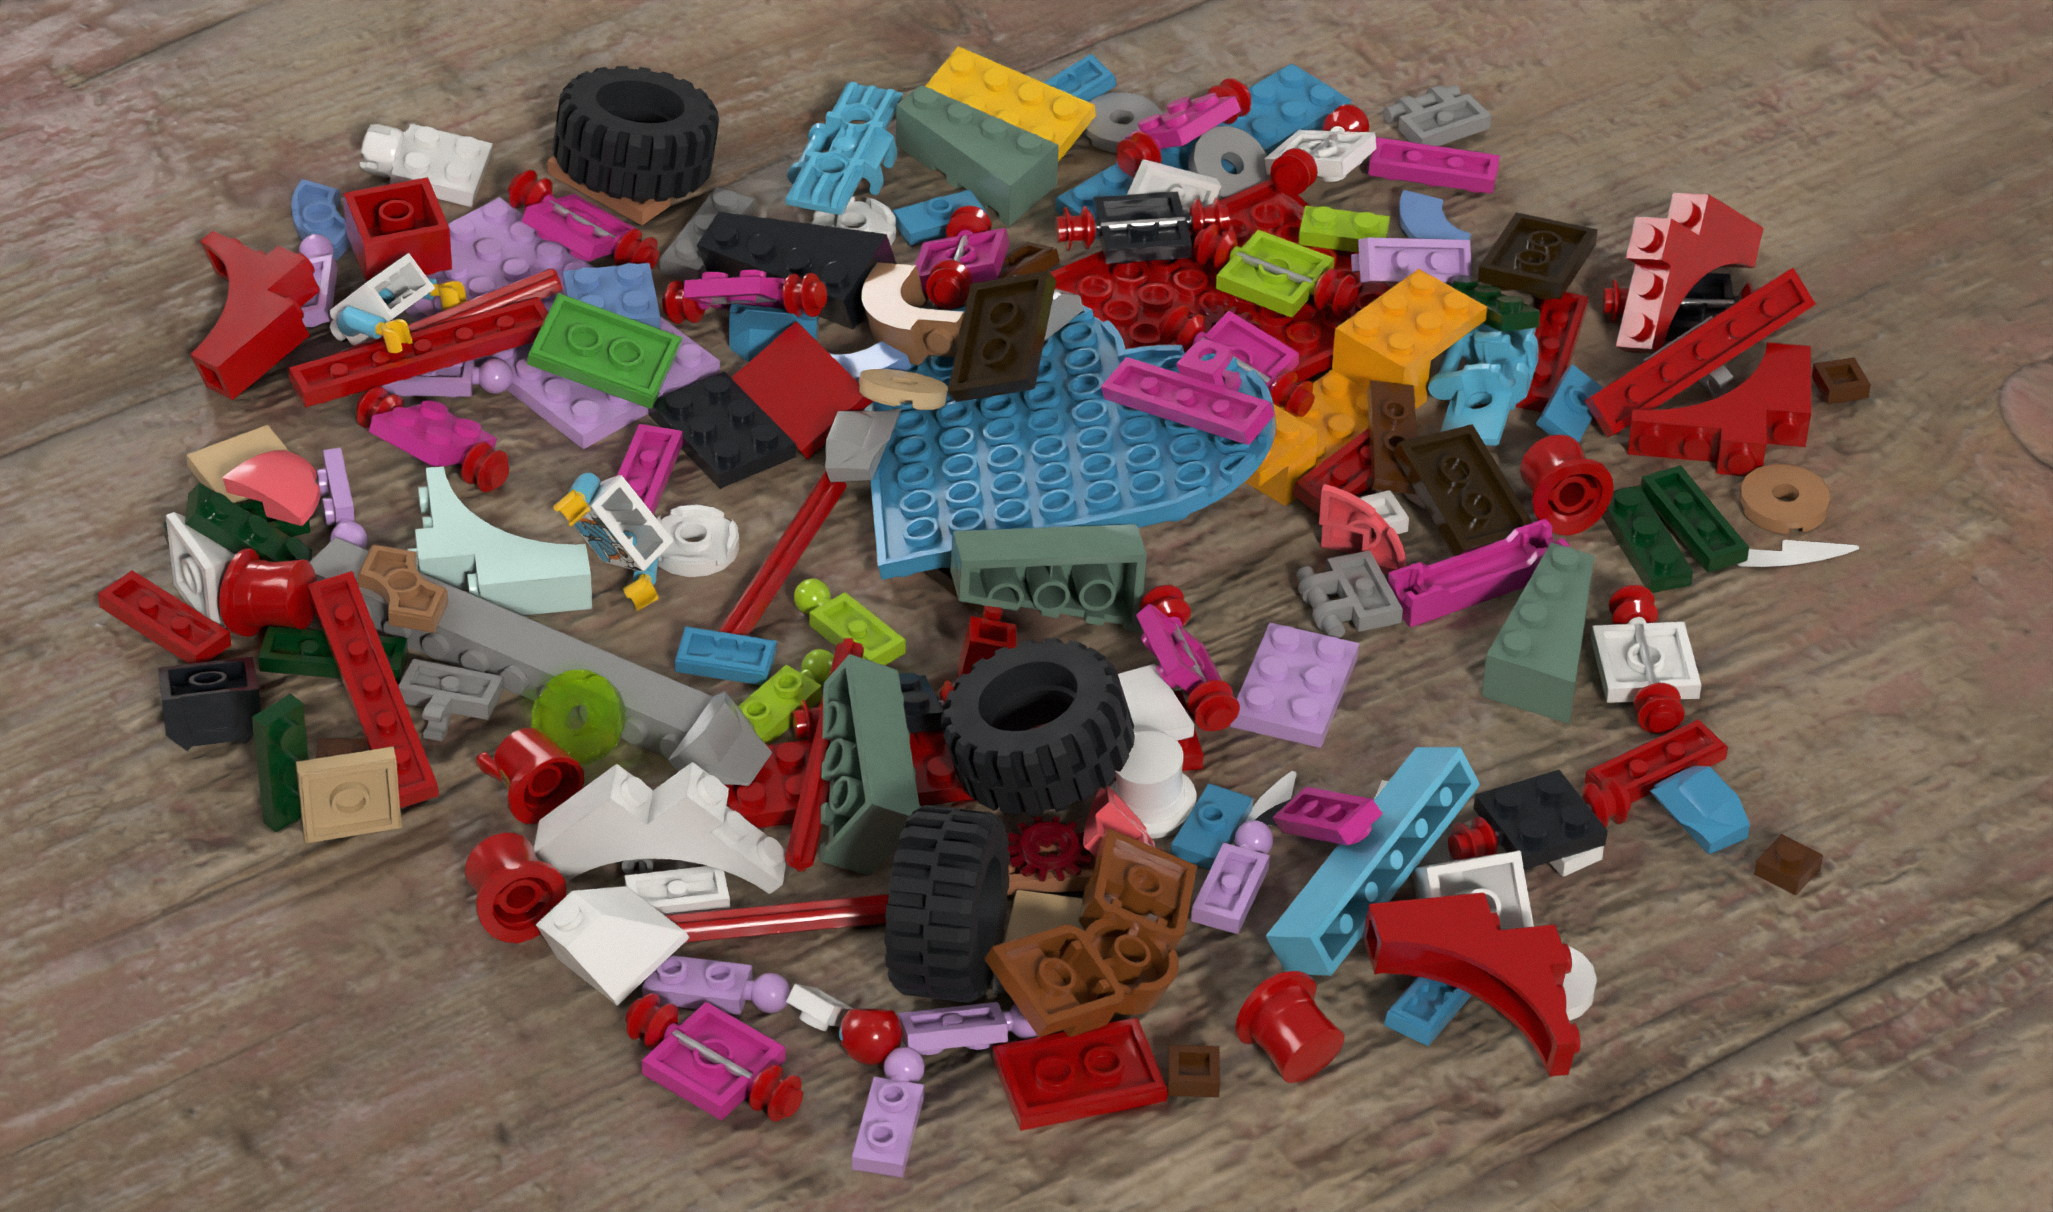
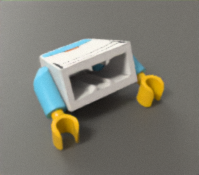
M408 253L330 310V316L333 319L330 323V329L337 340L341 342L349 341L352 345H357L368 337L378 339L383 336L387 351L399 353L403 350L401 343L412 344L413 341L407 322L403 319H393L420 299L433 300L435 296H440L442 310L466 302L465 288L460 281L437 284V280L428 278Z
M593 473L580 475L574 481L568 494L557 502L553 508L556 512L560 511L569 522L568 525L576 528L577 532L581 534L601 560L605 563L634 570V582L624 587L623 590L626 597L632 599L638 612L659 599V595L654 587L659 555L674 540L622 475L601 482Z

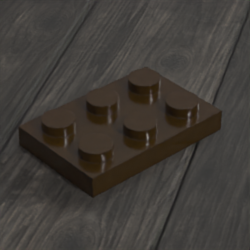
M1516 212L1480 264L1478 272L1479 282L1498 287L1502 291L1518 290L1532 293L1539 299L1550 300L1555 298L1561 300L1594 249L1598 229Z
M1049 270L970 285L948 393L956 402L1035 389L1056 285V279Z
M1473 424L1402 441L1396 446L1393 452L1395 458L1454 556L1504 540L1514 529L1532 523Z

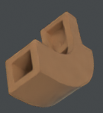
M878 262L866 278L862 289V301L875 344L882 341L908 356L910 364L921 365L927 355L955 357L964 312L921 308L926 299L916 265Z

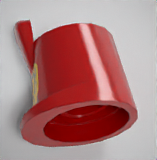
M523 728L510 734L496 749L493 760L486 751L478 754L476 757V764L483 773L503 782L508 790V809L516 820L524 824H539V820L579 792L584 785V770L579 762L544 732L536 728Z

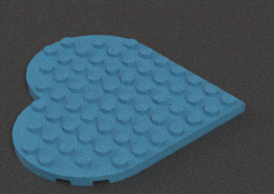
M966 306L952 311H960L965 313ZM1083 306L1084 310L1044 341L1036 385L1033 390L956 402L947 393L945 405L935 410H916L912 408V403L901 402L900 406L896 405L894 407L875 401L864 409V411H887L902 408L873 480H870L877 561L881 579L907 577L918 572L938 568H951L953 531L1137 524V527L1140 528L1165 521L1176 522L1183 520L1189 514L1211 505L1234 491L1259 468L1270 451L1275 437L1276 416L1274 415L1250 445H1246L1105 400L1101 385L1126 357L1179 373L1177 362L1185 353L1182 345H1156L1125 349L1123 339L1115 326L1109 320L1103 322L1094 317L1093 310ZM1207 354L1203 356L1201 360H1210L1214 358L1216 354ZM927 355L921 365L911 364V368L907 372L918 373L945 383L949 389L955 357ZM1232 357L1226 370L1239 373L1242 383L1237 392L1271 402L1275 414L1271 394L1264 380L1254 370L1248 372L1239 367L1237 359Z

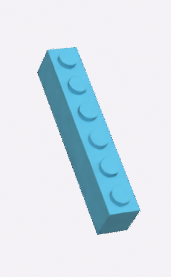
M1416 747L1374 799V802L1383 814L1371 824L1372 830L1369 835L1356 844L1349 846L1338 844L1265 937L1285 972L1301 971L1308 975L1332 976L1362 937L1369 904L1389 902L1414 868L1417 867L1480 786L1461 747Z

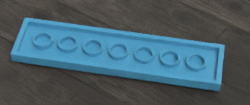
M1291 63L1248 88L1251 95V110L1246 116L1238 117L1232 124L1220 123L1217 126H1231L1244 130L1259 142L1268 156L1298 130H1322L1326 117L1341 105H1351V99ZM1199 137L1184 146L1161 149V164L1189 171V155L1192 153V146ZM1221 160L1222 167L1228 173L1237 174L1233 163L1228 160ZM1118 163L1056 197L1055 211L1063 216V209L1067 208L1071 216L1080 215L1083 206H1086L1094 216V197L1127 195L1134 178L1124 173Z

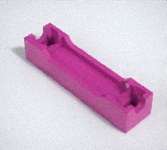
M1545 518L1514 529L1504 540L1428 566L1418 562L1389 572L1388 583L1403 609L1402 619L1411 628L1525 588L1550 543H1555L1552 536V525ZM1564 538L1558 539L1555 543L1570 547Z

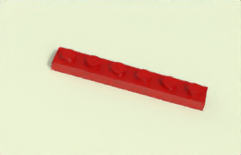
M1792 267L1584 401L1606 437L1609 438L1630 425L1632 409H1655L1816 305V303Z
M536 297L410 333L413 343H401L403 350L399 353L388 352L385 341L289 367L290 382L305 408L316 404H323L330 400L368 391L376 386L410 379L414 376L452 367L459 363L490 356L522 345L532 344L549 312L540 298Z
M353 571L307 584L310 599L369 750L394 747L397 762L400 808L438 797V784Z

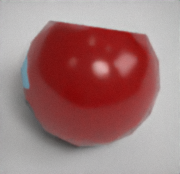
M858 1008L849 1009L841 1022L839 1036L842 1048L849 1057L857 1063L872 1066L883 1064L888 1054L900 1047L903 1031L900 1019L893 1010Z

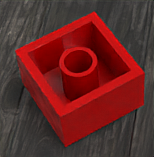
M428 177L343 193L347 236L366 282L408 253L425 275L452 270L450 228Z

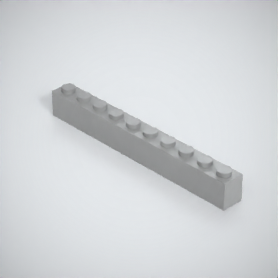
M335 537L309 563L315 571L317 581L353 571L358 583V573L369 551ZM420 572L419 574L430 583L445 587L448 590V604L434 633L389 625L388 603L379 594L359 587L377 634L388 637L407 638L409 648L451 666L503 676V687L508 691L519 694L547 706L551 710L561 712L593 728H598L667 759L670 758L713 698V696Z

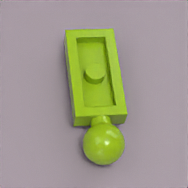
M814 578L806 579L796 587L794 592L796 607L802 613L809 615L810 627L835 647L838 643H842L845 638H853L854 642L860 643L864 647L863 659L884 666L906 654V639L846 592L831 599L828 586L823 581Z
M816 649L809 652L802 661L801 672L785 665L738 706L753 724L756 734L766 745L772 744L793 725L792 711L800 709V701L802 699L805 700L809 708L814 707L823 697L822 686H824V682L830 675L834 658L831 652L824 649Z

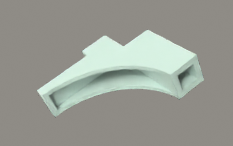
M444 466L426 468L427 486L418 487L421 514H430V516L422 517L423 529H415L416 548L408 549V551L417 552L418 572L460 590H468L469 594L521 616L592 609L591 572L586 544L574 545L540 542L522 538L498 529L480 519L458 499L446 478Z

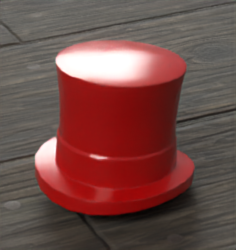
M1567 435L1545 437L1532 445L1522 459L1520 473L1524 483L1533 491L1532 510L1538 521L1546 518L1552 525L1553 533L1565 536L1579 534L1594 525L1605 513L1613 496V478L1602 463L1586 459L1582 447L1574 438Z
M251 548L241 549L231 560L220 589V614L226 627L233 634L242 637L254 636L260 631L262 626L267 625L296 629L308 627L315 615V609L307 584L317 582L312 565L305 559L280 562L260 560L255 550Z
M505 832L486 838L471 851L467 858L465 876L469 885L478 894L476 898V912L484 929L498 940L516 944L532 940L541 935L536 924L566 897V884L560 871L549 863L538 861L529 840L516 833Z
M1301 971L1278 973L1258 985L1241 1007L1235 1024L1237 1038L1244 1044L1257 1043L1263 1048L1278 1069L1283 1080L1287 1083L1301 1082L1324 1069L1337 1056L1345 1040L1344 1033L1316 1005L1314 1001L1317 990L1315 981L1307 973Z

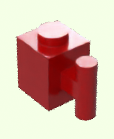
M984 606L981 618L970 616L958 662V679L963 673L968 675L972 672V665L980 659L988 660L993 657L994 651L1006 646L1008 650L1016 647V625L1000 622L1003 611L1001 607Z

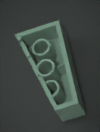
M923 85L917 87L896 105V145L931 171L939 169L945 173L946 182L956 189L963 186L965 189L971 190L983 208L986 210L992 207L999 212V220L1008 227L1057 186L1058 144Z

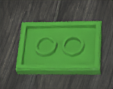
M558 293L532 345L526 364L652 409L681 348L683 337Z

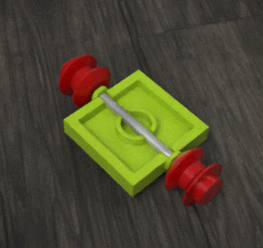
M1211 224L1206 230L1202 229L1195 239L1193 251L1197 254L1198 264L1205 265L1210 259L1214 260V269L1219 272L1216 278V289L1271 309L1276 313L1293 318L1313 295L1315 307L1318 310H1322L1327 304L1332 305L1333 315L1338 317L1345 310L1350 311L1357 300L1358 287L1355 286L1354 276L1347 275L1342 281L1338 280L1337 271L1334 269V258L1261 230H1257L1241 248L1238 247L1235 231L1229 230L1224 236L1219 235V226L1216 224Z

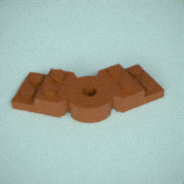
M1108 828L1099 844L1094 873L1085 886L1078 920L1084 930L1070 924H1065L999 944L990 949L984 960L1038 1037L1064 1030L1068 1037H1072L1106 1026L1115 1013L1139 1015L1152 1010L1158 1004L1178 972L1179 963L1175 948L1185 934L1197 865Z

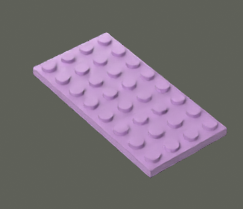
M499 197L448 224L450 228L452 270L436 272L426 276L436 279L437 284L460 281L464 285L468 301L549 268H553L557 272L562 284L560 294L565 295L563 271L594 267L588 262L571 255L570 249L562 244L540 238L536 234L535 229L522 222L524 215ZM557 294L541 300L548 312ZM435 296L433 300L420 299L405 310L416 321L443 311L440 296ZM660 316L661 330L683 337L681 348L657 399L720 373V360ZM533 343L475 359L476 367H480L485 361L493 358L507 362L513 372L511 385L507 391L582 449L591 446L649 414V408L527 365L528 354Z

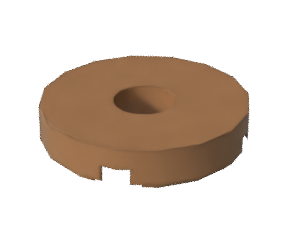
M1770 464L1756 468L1746 475L1741 484L1739 501L1744 507L1743 513L1747 519L1762 529L1778 534H1790L1791 529L1802 528V533L1813 530L1824 522L1829 512L1831 501L1829 488L1821 477L1808 469L1792 464ZM1783 497L1791 499L1792 501H1781L1777 498Z

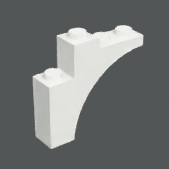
M693 762L654 790L646 786L642 780L615 764L539 820L534 845L536 857L542 862L556 867L561 875L569 881L575 876L606 864L636 859H672L699 863L724 870L755 884L769 894L783 885L787 849L781 846L776 839L769 837L745 820L740 813L726 806L729 788L722 784L718 778L708 774Z

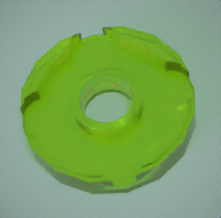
M587 669L568 670L552 677L545 685L547 688L542 692L541 697L537 696L532 707L531 727L544 732L576 759L580 765H588L604 758L617 745L625 728L626 708L620 691L609 679ZM579 705H585L588 712L585 724L578 729H572L568 722L570 712Z

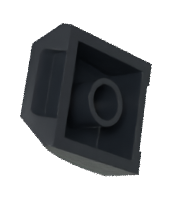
M253 656L158 668L166 736L187 752L193 746L241 741L246 745L254 735L252 717L261 712Z

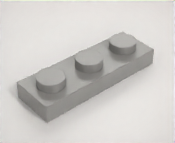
M716 187L661 256L660 273L684 280L702 279V273L707 272L697 243L718 212L752 216L755 212V199L731 190Z

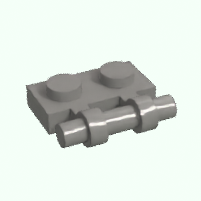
M1442 85L1429 88L1424 95L1415 98L1411 96L1399 98L1395 101L1394 105L1383 109L1385 121L1392 123L1399 120L1398 130L1412 143L1440 146L1488 130L1491 127L1492 115L1469 93L1461 96V91L1457 85L1445 88Z
M1370 550L1327 559L1326 572L1315 574L1311 567L1306 566L1299 569L1296 574V578L1299 581V593L1304 602L1313 607V619L1317 627L1325 631L1327 636L1340 639L1345 634L1342 622L1352 620L1358 632L1402 623L1403 609ZM1337 593L1340 599L1330 601L1327 595Z

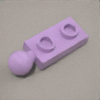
M312 234L301 242L299 252L304 254L313 264L315 269L313 276L320 291L301 307L304 313L302 320L305 327H315L322 323L331 322L330 310L333 308L338 266L333 257L334 249L331 241L323 235Z
M475 359L452 367L442 368L414 376L410 379L386 384L382 387L387 390L388 395L396 394L404 397H472L473 385H480L485 391L492 394L506 391L511 385L513 372L509 364L501 359H489L480 367H475Z
M341 448L323 450L324 469H316L321 496L329 497L322 499L326 526H335L331 533L330 541L337 537L365 549L367 534L364 528L355 522L354 506Z
M1256 820L1247 821L1237 829L1234 838L1235 846L1223 843L1192 907V922L1235 934L1239 933L1269 870L1270 855L1267 854L1273 845V835L1270 828L1263 822Z
M673 955L645 980L642 987L643 997L651 993L657 994L661 999V1005L671 1003L677 1007L699 1009L705 1002H708L726 1013L741 1015L746 1000L752 1001L759 1010L765 1013L778 1012L788 1004L786 1001L791 990L785 978L776 973L763 974L753 981L752 965Z
M998 1002L899 1013L903 1031L902 1039L905 1046L916 1050L922 1055H934L942 1052L944 1049L967 1047L976 1050L986 1049L994 1043L1008 1042V1031H1012L1017 1037L1022 1039L1038 1037L1016 1004L1009 1011L1002 1012Z
M910 1047L894 1049L888 1054L884 1062V1072L887 1079L873 1078L852 1155V1170L903 1178L924 1099V1085L917 1083L924 1074L925 1065L922 1056L916 1050Z

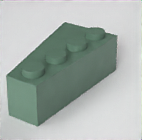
M1137 524L953 531L950 571L959 601L1001 607L1002 609L1017 611L1019 607L1039 610L1042 616L1058 618L1059 614L1081 617L1088 624L1103 626L1104 622L1122 624L1124 630L1140 632L1141 624L1136 614L1140 612L1139 605L1144 593L1147 553Z
M1550 543L1486 655L1482 697L1570 724L1590 594L1594 555L1575 550L1571 547Z
M851 654L845 658L824 682L822 738L831 741V744L826 752L825 760L822 762V779L830 781L829 803L825 802L821 805L820 824L829 826L828 843L824 842L820 845V861L869 876L899 845V837L901 831L905 829V822L908 816L912 815L913 811L921 808L918 799L915 780L916 771L912 761L909 742L910 733L906 724L903 705L904 695L901 692L898 670Z

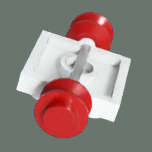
M1341 105L1326 117L1323 123V131L1298 130L1265 158L1266 174L1271 175L1275 187L1286 195L1295 196L1303 193L1311 186L1317 176H1321V180L1326 182L1344 179L1351 170L1360 165L1367 156L1377 149L1375 133L1369 132V121L1366 114L1354 105Z
M1629 585L1620 588L1611 596L1608 606L1613 615V625L1592 626L1591 643L1606 702H1634V708L1638 713V723L1643 730L1657 734L1666 733L1678 727L1684 719L1685 711L1680 703L1681 700L1700 698L1701 681L1685 623H1656L1658 620V610L1654 605L1655 599L1651 590L1641 585Z

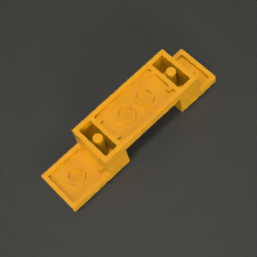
M1417 269L1335 328L1332 370L1312 383V393L1315 395V400L1311 409L1305 416L1295 417L1286 412L1284 407L1280 408L1273 404L1276 416V431L1271 449L1259 468L1245 483L1284 506L1296 499L1292 493L1295 483L1369 428L1367 390L1370 380L1413 385L1416 410L1427 402L1431 360L1486 321L1487 306L1430 274Z

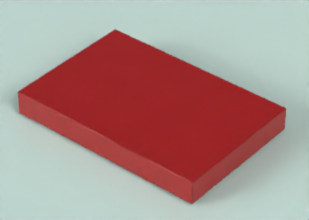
M797 321L732 377L733 381L796 443V449L806 459L811 457L826 443L838 411H863L873 402L859 392V383Z
M1138 1017L1110 1022L1106 1026L1072 1037H1068L1066 1032H1060L992 1046V1060L1020 1131L1167 1101L1168 1088Z

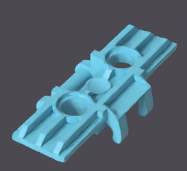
M847 82L832 112L828 111L826 124L817 123L811 127L808 133L809 142L800 159L790 166L787 177L793 185L785 198V205L843 215L861 178L869 181L870 193L878 195L884 182L880 166L883 158V165L886 168H892L897 159L894 136L887 131V128L896 112V105L903 99V93L893 89L885 90L872 85L865 86L859 85L857 82ZM853 120H862L867 123L851 124L848 122Z
M1481 323L1445 350L1438 373L1431 378L1428 386L1430 394L1436 399L1450 400L1440 432L1473 424L1485 445L1491 447L1499 444L1509 411L1514 410L1515 405L1527 397L1539 360L1538 341L1534 335L1536 328L1501 332ZM1461 357H1465L1467 365L1464 366L1463 370L1457 371ZM1489 404L1483 408L1472 409L1478 405Z

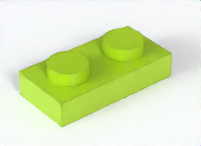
M1305 205L1299 232V245L1359 253L1358 239L1388 237L1390 216L1376 215L1371 212L1360 213L1337 210L1325 206L1314 207Z

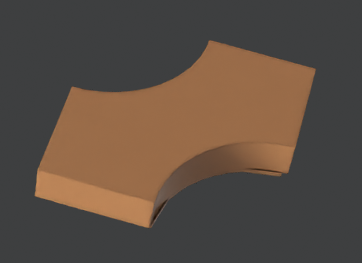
M372 545L358 573L359 587L379 594L388 603L389 625L434 633L448 604V590L445 587L430 583L417 571V552Z

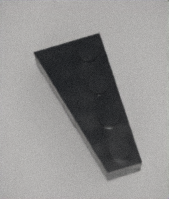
M724 212L717 213L697 243L707 272L726 273L728 278L740 277V271L760 270L766 272V278L786 279L791 274H797L803 280L808 273L816 274L827 290V301L818 317L852 330L855 329L865 313L862 289L866 278L878 262L896 264L887 234Z

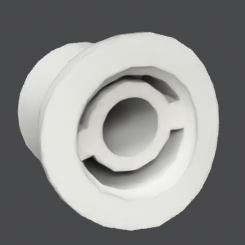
M1162 732L1134 733V745L1129 753V758L1121 772L1115 771L1116 781L1111 785V788L1147 828L1145 831L1152 839L1167 838L1180 831L1197 803V793L1189 777L1182 773L1184 754L1178 741Z

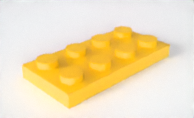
M959 46L925 85L927 88H931L943 95L968 104L975 109L1058 144V162L1096 117L1094 104Z

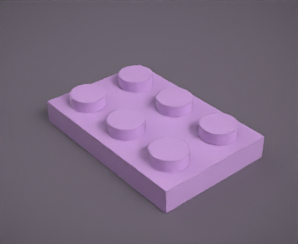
M1269 623L1237 697L1240 711L1237 718L1230 724V727L1321 748L1358 659L1359 643Z

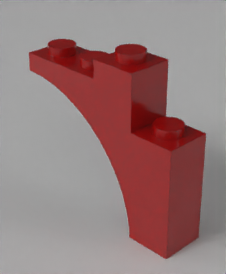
M1673 193L1667 218L1635 217L1626 259L1635 263L1616 347L1624 352L1650 354L1661 349L1677 309L1688 292L1703 276L1718 267L1755 268L1764 228L1710 194Z
M211 231L200 242L215 273L229 282V292L224 310L215 327L190 355L205 386L234 400L310 336L302 320L304 313L301 307L319 293L320 289L313 276L315 273L314 266L304 254L300 252L295 254L279 245L266 254L261 250L254 251L244 246L236 238L232 237L229 239L215 231Z
M1767 342L1764 357L1753 374L1741 385L1720 397L1682 408L1663 410L1632 409L1627 455L1716 462V474L1746 476L1756 468L1763 466L1766 444L1806 447L1811 418V346Z
M1484 892L1369 904L1362 937L1374 974H1404L1423 977L1456 987L1481 999L1507 1017L1525 1035L1543 1061L1549 1077L1569 1075L1574 1054L1580 1051V1034L1577 1025L1570 1023L1566 1013V994L1563 988L1565 975L1569 974L1572 969L1571 951L1567 944L1561 943L1555 924L1501 930L1499 916L1497 912H1491Z

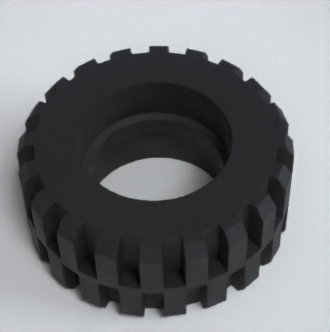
M616 66L615 69H608L607 67L596 68L593 73L586 71L579 74L575 79L573 78L560 94L553 141V155L565 174L568 173L571 180L577 184L583 183L587 185V188L593 192L599 193L601 191L609 194V197L621 199V197L632 198V201L644 202L645 199H654L655 202L667 201L669 197L682 198L689 192H695L710 177L719 127L718 111L712 100L708 98L701 88L695 89L691 82L685 79H676L673 74L663 71L657 73L651 71L650 68L639 67V69H629L628 66Z
M1045 638V641L1042 643L1028 640L1019 642L1020 646L1009 650L1007 646L994 651V656L990 659L985 660L982 658L973 664L972 672L968 675L963 673L953 687L954 691L949 692L943 706L944 711L941 715L943 736L959 782L962 783L964 791L971 798L977 800L979 804L994 811L999 808L1002 813L1018 816L1020 812H1026L1029 816L1044 815V811L1051 809L1060 812L1069 809V804L1080 800L1083 803L1094 797L1095 790L1099 787L1105 789L1116 776L1115 771L1121 772L1134 745L1135 734L1133 731L1134 723L1118 673L1113 664L1107 661L1106 657L1091 647L1087 649V646L1072 640L1065 644L1058 638ZM1042 724H1046V725H1044V726H1041V727H1038V728H1035V729H1031V728H1033V727H1036V726H1039V725H1042Z
M925 805L913 811L912 815H909L905 822V829L901 831L898 850L895 851L893 872L889 881L884 945H886L885 962L886 967L889 968L887 974L889 981L903 995L971 1003L986 993L987 986L992 981L993 971L984 959L990 949L1002 943L1004 919L1008 905L1007 891L1009 890L1010 878L1008 876L1010 852H1008L1007 848L1009 841L1008 834L1005 833V824L991 812Z

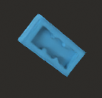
M1092 53L1043 82L1087 102L1117 86L1115 76Z
M966 190L895 209L893 214L895 215L897 229L907 243L913 246L946 237V229L951 215L962 206H976L985 212L986 210L972 191Z
M1572 364L1563 373L1536 425L1550 436L1567 435L1580 442L1593 418V414L1584 400L1603 389V387Z
M685 626L675 659V672L763 685L770 679L777 654V641Z
M1209 783L1173 840L1170 854L1210 870L1223 843H1233L1237 829L1245 823L1251 813L1253 798Z
M1417 977L1387 1011L1384 1026L1429 1046L1472 995L1442 982Z

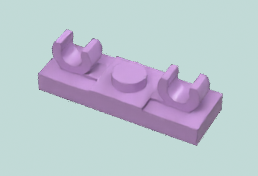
M1358 239L1359 254L1351 255L1352 272H1360L1361 283L1398 284L1417 269L1430 274L1445 284L1452 283L1453 278L1457 276H1472L1470 240Z

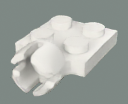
M371 124L369 126L361 148L365 161L360 162V169L362 171L385 178L390 177V184L428 177L437 199L472 207L491 157L493 143L415 124H410L406 132L381 124Z

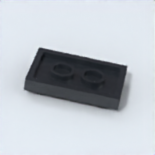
M725 371L656 399L652 409L649 408V416L661 428L682 431L683 445L681 449L719 489L796 457V443Z

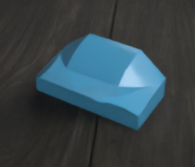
M731 304L729 312V349L750 362L795 321L818 342V316L809 317L803 312L802 316L798 318L792 313H787L786 309Z
M1692 766L1655 784L1654 789L1650 791L1659 803L1708 854L1748 838L1750 823L1738 795L1710 766Z

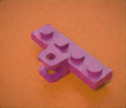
M1202 339L1195 343L1177 362L1179 373L1126 357L1101 385L1105 400L1246 445L1251 444L1275 415L1271 402L1237 392L1242 383L1240 375L1236 371L1226 370L1233 357L1230 346L1208 339ZM1207 354H1216L1215 357L1210 360H1201L1202 357Z

